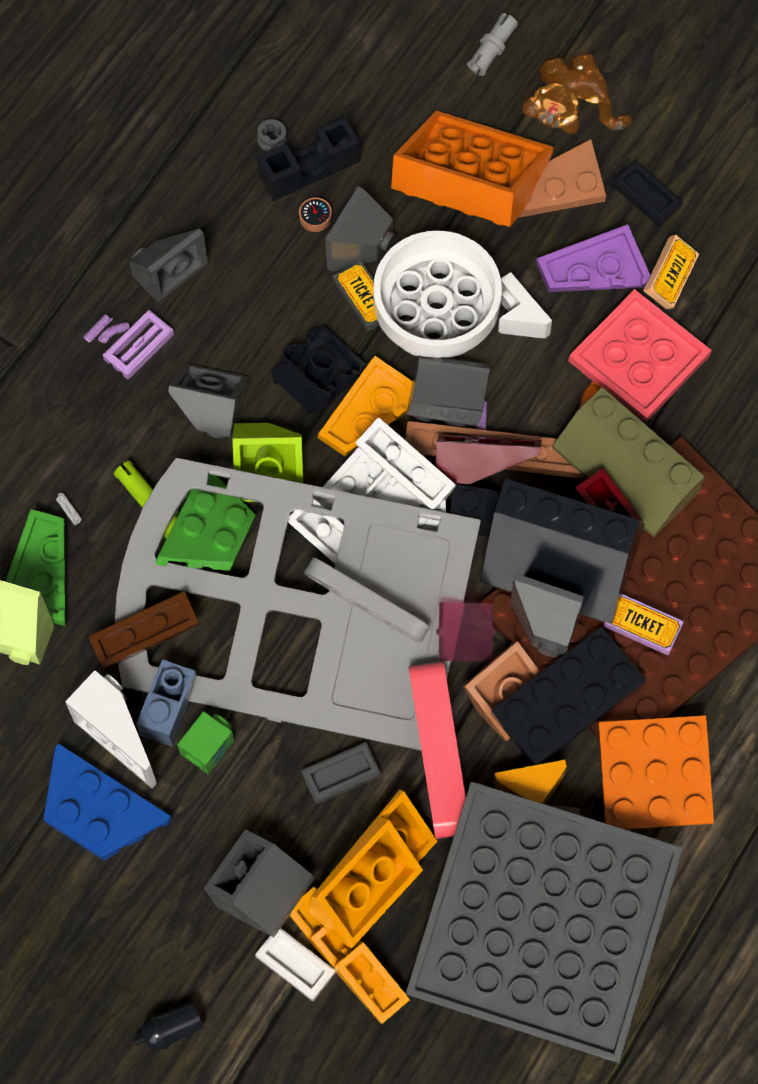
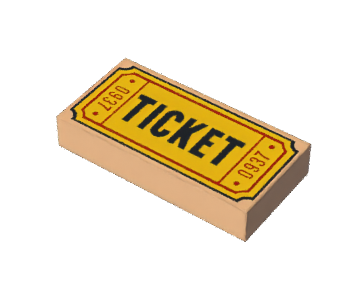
M677 235L670 236L643 291L666 310L674 308L699 253Z

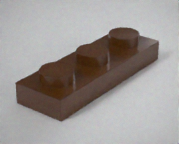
M185 591L88 637L102 668L106 670L199 626L200 622Z

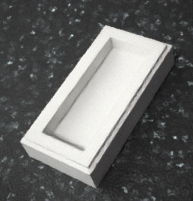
M281 928L274 938L270 936L255 954L257 959L312 1001L317 998L336 973V970Z

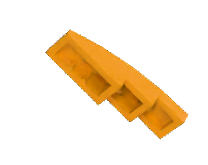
M313 887L302 896L289 917L327 963L336 970V973L357 998L383 1024L410 999L364 942L361 943L359 940L353 948L346 946L309 914L311 897L316 892V888Z

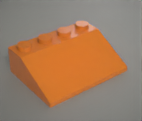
M436 110L393 155L391 189L403 192L408 196H416L431 201L439 206H447L462 211L466 215L490 220L497 225L510 227L524 211L553 154L554 147Z

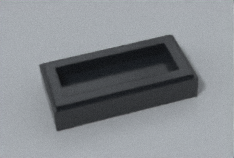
M636 160L612 182V187L658 227L682 207L683 201Z

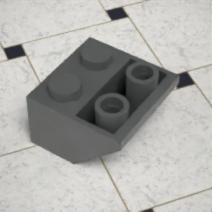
M245 829L204 889L217 908L274 938L315 878L275 844Z

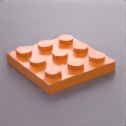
M706 716L597 722L604 823L622 829L714 824Z

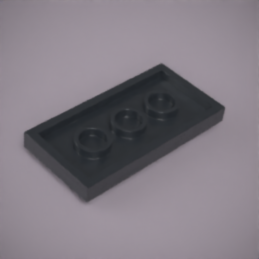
M600 627L492 709L491 715L533 766L539 765L646 684L647 679L607 632Z

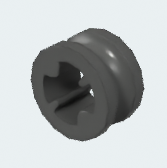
M275 119L263 121L257 131L259 147L265 151H270L285 144L286 128L284 124ZM273 131L276 139L270 140L267 132Z

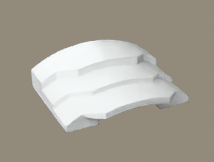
M378 417L357 440L356 445L358 448L322 487L446 513L445 500L456 487V484ZM319 496L313 497L312 507L332 510L334 499ZM295 510L290 515L288 523L336 564L344 521L338 518ZM418 517L417 528L437 532L440 521Z

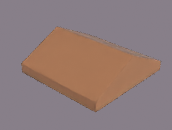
M515 641L465 683L463 687L477 712L504 741H507L510 737L492 717L491 710L541 672L518 641Z

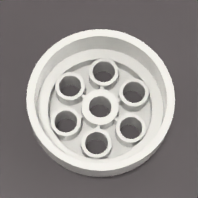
M447 231L417 233L398 242L381 260L374 278L373 302L375 314L386 335L410 354L417 357L420 355L432 358H453L477 346L493 329L500 311L502 295L501 277L492 257L475 241L460 234ZM437 273H442L447 277L443 279L434 278L433 275ZM410 285L416 287L417 289L414 291H405L402 288ZM467 290L474 293V295L467 297L461 295L460 292ZM432 303H440L444 307L440 309H434L429 305ZM403 315L412 316L414 319L411 321H402L399 319V317ZM466 320L471 325L463 327L458 325L457 322ZM429 333H438L439 335H441V337L438 339H430L426 335Z

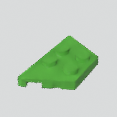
M209 474L208 485L227 489V486L218 476ZM193 489L172 527L155 564L167 566L168 561L186 562L187 568L201 569L203 567H210L214 570L230 571L256 515L239 498Z

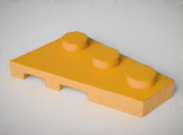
M374 356L321 429L317 438L343 456H347L358 448L356 445L357 440L378 417L389 426L407 413L413 381Z

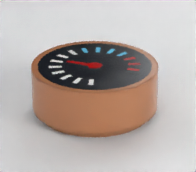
M310 198L304 201L299 209L301 225L311 232L325 230L332 221V210L329 203L321 198Z

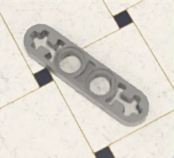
M312 558L304 571V574L313 581L416 642L421 643L430 629L426 623L316 558Z

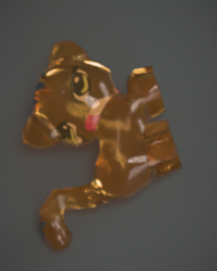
M590 54L575 57L568 68L561 58L545 62L540 68V77L542 81L551 85L539 88L534 96L529 97L524 102L522 112L526 116L537 118L541 124L547 127L561 128L569 134H575L579 128V118L576 115L578 112L577 99L598 103L600 122L610 130H623L630 126L632 118L628 114L622 115L619 118H614L611 115L607 83L597 69L593 56Z

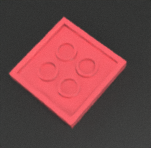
M634 289L569 355L568 362L593 382H596L599 387H603L630 412L646 423L710 357L712 350Z

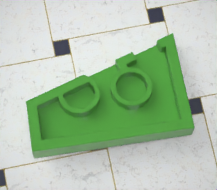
M31 509L5 582L41 592L52 622L65 626L64 518Z

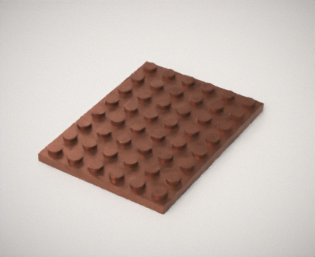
M682 437L670 446L705 476L701 490L654 538L643 529L623 595L684 622L669 655H666L604 627L605 622L580 614L568 652L602 627L647 679L644 686L597 722L670 718L758 642V514ZM497 588L477 605V609L510 645L518 641L540 672L544 671L562 656H546L540 653L537 647L531 645L510 604L512 592ZM596 722L588 729L599 740L598 723Z

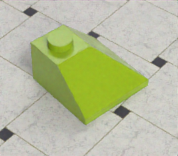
M234 423L232 438L234 470L303 484L301 434L270 423ZM240 499L242 502H255V501Z

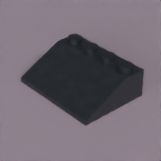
M505 478L493 516L480 582L512 592L515 574H519L584 596L580 614L613 624L645 523L632 517Z

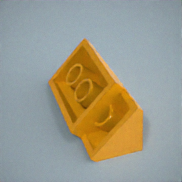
M399 790L311 897L309 914L350 948L354 947L423 871L418 862L438 842L404 791Z

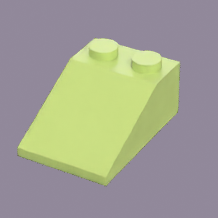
M0 580V653L10 655L9 658L19 664L29 665L30 662L41 664L55 627L41 592Z

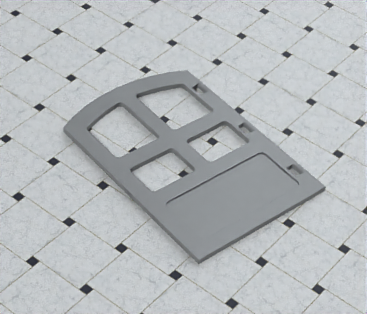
M176 458L152 491L131 534L120 573L116 596L115 624L146 609L147 591L152 586L238 603L241 609L226 675L221 680L195 675L189 702L264 717L281 723L282 721L422 751L408 667L444 661L446 679L448 678L481 520ZM209 474L230 478L227 489L208 485ZM196 489L263 504L264 509L249 574L245 578L187 568L186 566L167 563V566L155 564L157 560L156 554L165 532L191 490ZM313 495L334 499L332 510L312 507ZM299 510L344 521L335 569L426 623L430 629L421 643L405 636L330 590L327 594L321 595L278 586L275 583L289 516L292 511ZM418 517L440 521L437 532L417 528ZM271 611L316 619L322 623L308 690L303 697L258 689L252 685L266 618ZM148 650L118 664L123 688L149 693L159 667L150 665Z

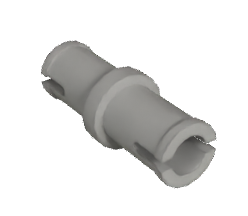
M502 13L491 31L483 35L480 40V47L467 63L471 71L477 74L480 69L479 75L484 76L495 57L503 53L505 50L504 44L518 26V22L511 15L505 20L507 14Z

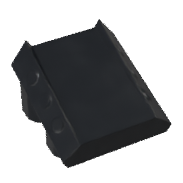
M323 325L318 329L308 332L301 344H290L284 348L280 362L271 369L274 384H279L307 410L309 415L320 412L362 374L367 364Z

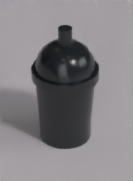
M191 1001L155 1015L154 1013L150 1015V1018L145 1020L141 1027V1036L133 1040L136 1046L145 1042L147 1047L151 1049L165 1050L175 1042L204 1028L194 1003Z

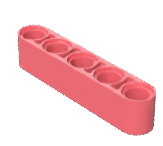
M444 661L409 666L435 838L453 837L466 796Z

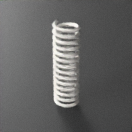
M64 493L58 494L61 496L56 501L62 506L61 508L71 519L73 525H77L81 521L79 514H77Z

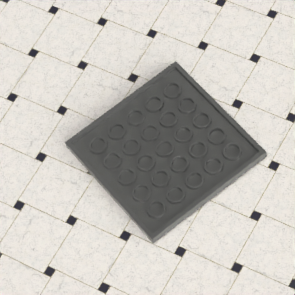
M471 782L406 995L619 1063L683 847Z

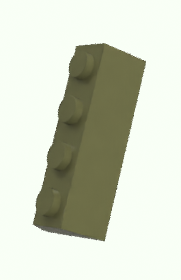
M603 387L576 412L553 445V449L586 479L604 469L645 523L644 530L653 538L700 492L705 478L702 473Z

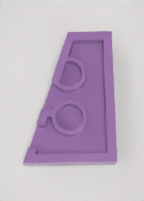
M628 224L539 257L535 262L548 292L645 288L650 278V273Z

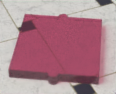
M439 602V628L436 630V634L439 635V661H492L493 636L495 635V630L493 629V603Z

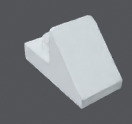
M511 272L501 278V303L509 312L499 319L498 331L502 334L544 339L548 337L552 325V320Z

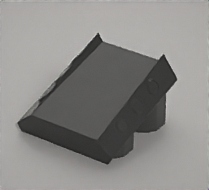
M418 355L407 415L414 416L417 420L429 422L433 419L442 420L446 426L466 428L468 425L478 426L483 414L482 409L488 376L491 370L488 364L443 357L432 358Z

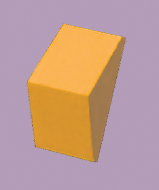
M560 760L495 773L494 788L546 804L565 775L566 761Z

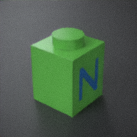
M203 711L177 744L180 755L209 774L234 742L233 734L230 730L232 726L221 716L214 714L211 717Z

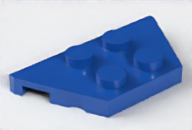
M60 744L55 747L44 821L104 861L119 853L120 849L126 845L135 844L142 840L144 835L160 826L165 827L171 822L172 818L170 815Z

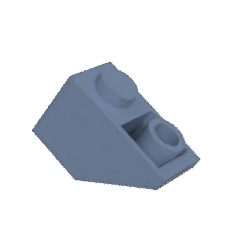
M162 659L136 722L140 736L171 747L174 746L186 716L196 675L195 670Z

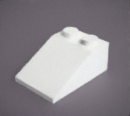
M94 671L66 700V705L73 721L153 789L157 782L125 703L126 697L120 692L123 688L112 676L107 674L103 678L98 672Z

